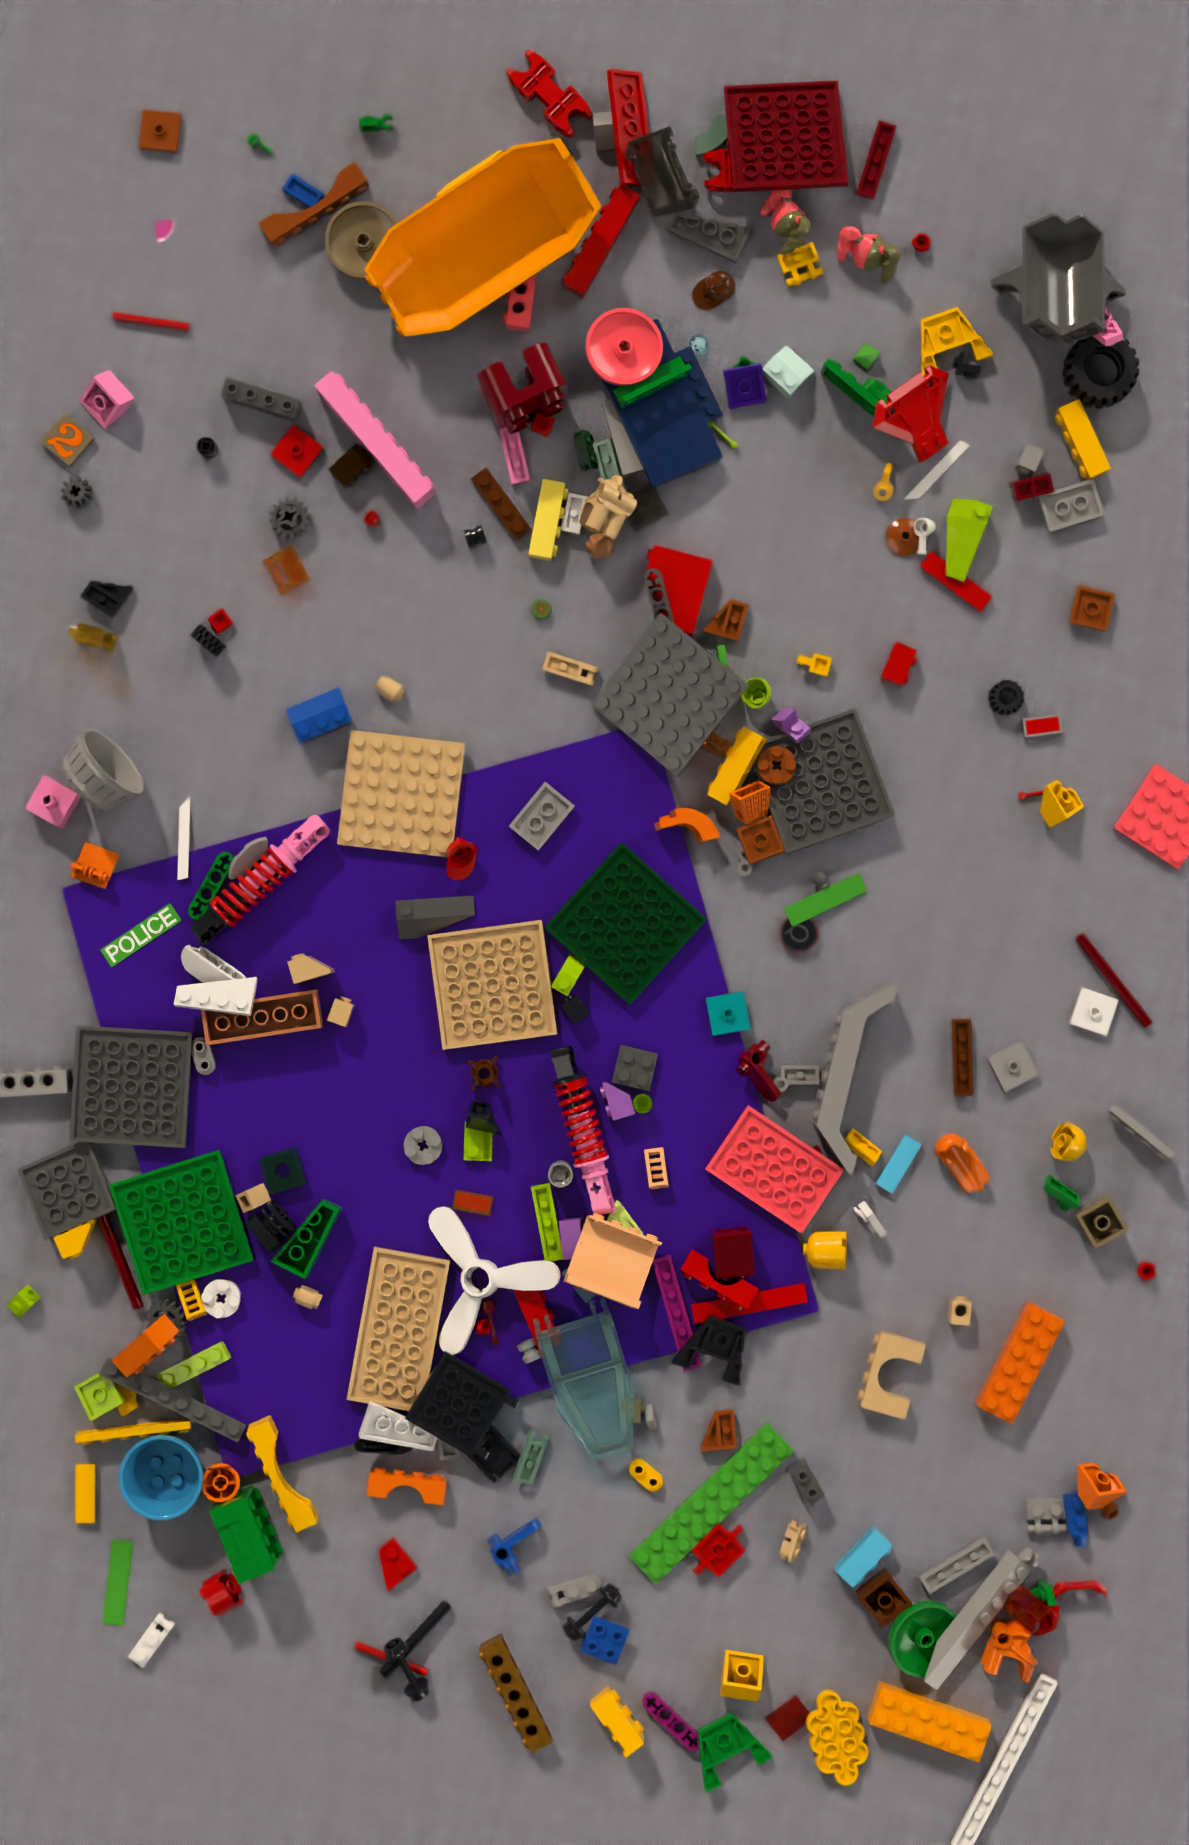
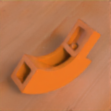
M690 808L674 809L670 811V815L659 817V821L654 823L656 831L673 826L686 827L694 834L697 844L720 837L719 831L711 819L703 813Z

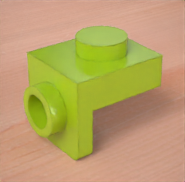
M26 1285L6 1306L20 1319L41 1297L30 1285Z

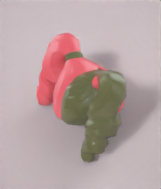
M772 190L770 196L761 207L760 216L768 217L773 212L770 222L771 228L776 234L782 237H789L781 249V255L786 256L787 253L791 254L795 251V248L800 247L803 243V238L810 232L811 223L807 219L806 214L792 201L791 190Z
M853 226L844 227L840 230L836 254L837 260L839 262L844 261L849 252H852V258L858 268L872 271L882 266L881 283L885 285L891 281L901 257L899 250L893 245L885 246V242L877 234L861 235L859 229Z

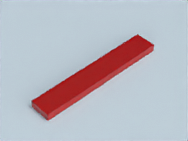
M805 1283L758 1291L748 1309H738L732 1305L734 1301L726 1298V1300L720 1298L691 1304L694 1323L697 1324L704 1322L709 1314L723 1319L807 1303L808 1299Z

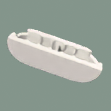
M187 945L181 953V961L184 968L203 983L246 978L240 971L202 946L195 948Z

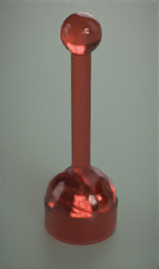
M495 1299L481 1300V1310L487 1313L493 1337L492 1344L498 1345L499 1339L496 1337L492 1312L496 1308Z

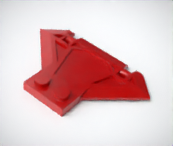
M931 365L924 368V376L921 372H918L886 395L887 403L883 399L876 403L872 425L873 429L911 443L919 462L926 461L949 444L940 424L949 373Z

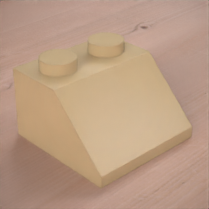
M302 953L291 956L292 960L287 961L294 984L335 973V970L330 966Z

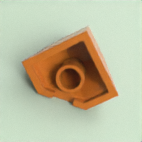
M1095 1463L1079 1464L1077 1466L1078 1496L1087 1510L1103 1508L1127 1493V1490L1116 1475L1111 1472L1107 1474L1099 1470L1100 1466Z

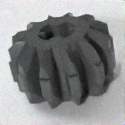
M77 476L76 480L70 477L69 484L66 481L63 482L66 488L60 489L64 493L61 499L67 500L65 504L68 507L72 505L74 509H77L79 505L83 509L85 508L84 502L91 504L88 497H94V494L89 492L93 487L88 485L89 481L87 479L82 481V478ZM78 489V490H79V492H78L79 495H78V496H75V495H74V494H76V491H75V490Z

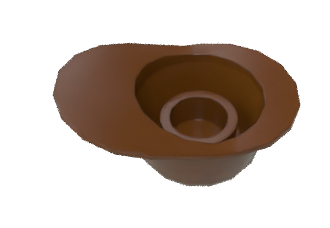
M716 271L698 282L692 292V299L695 305L703 310H711L729 299L735 291L733 277L724 271Z

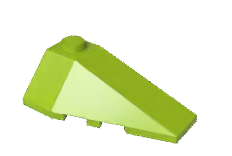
M972 499L952 500L946 517V576L961 582L965 581L993 506Z

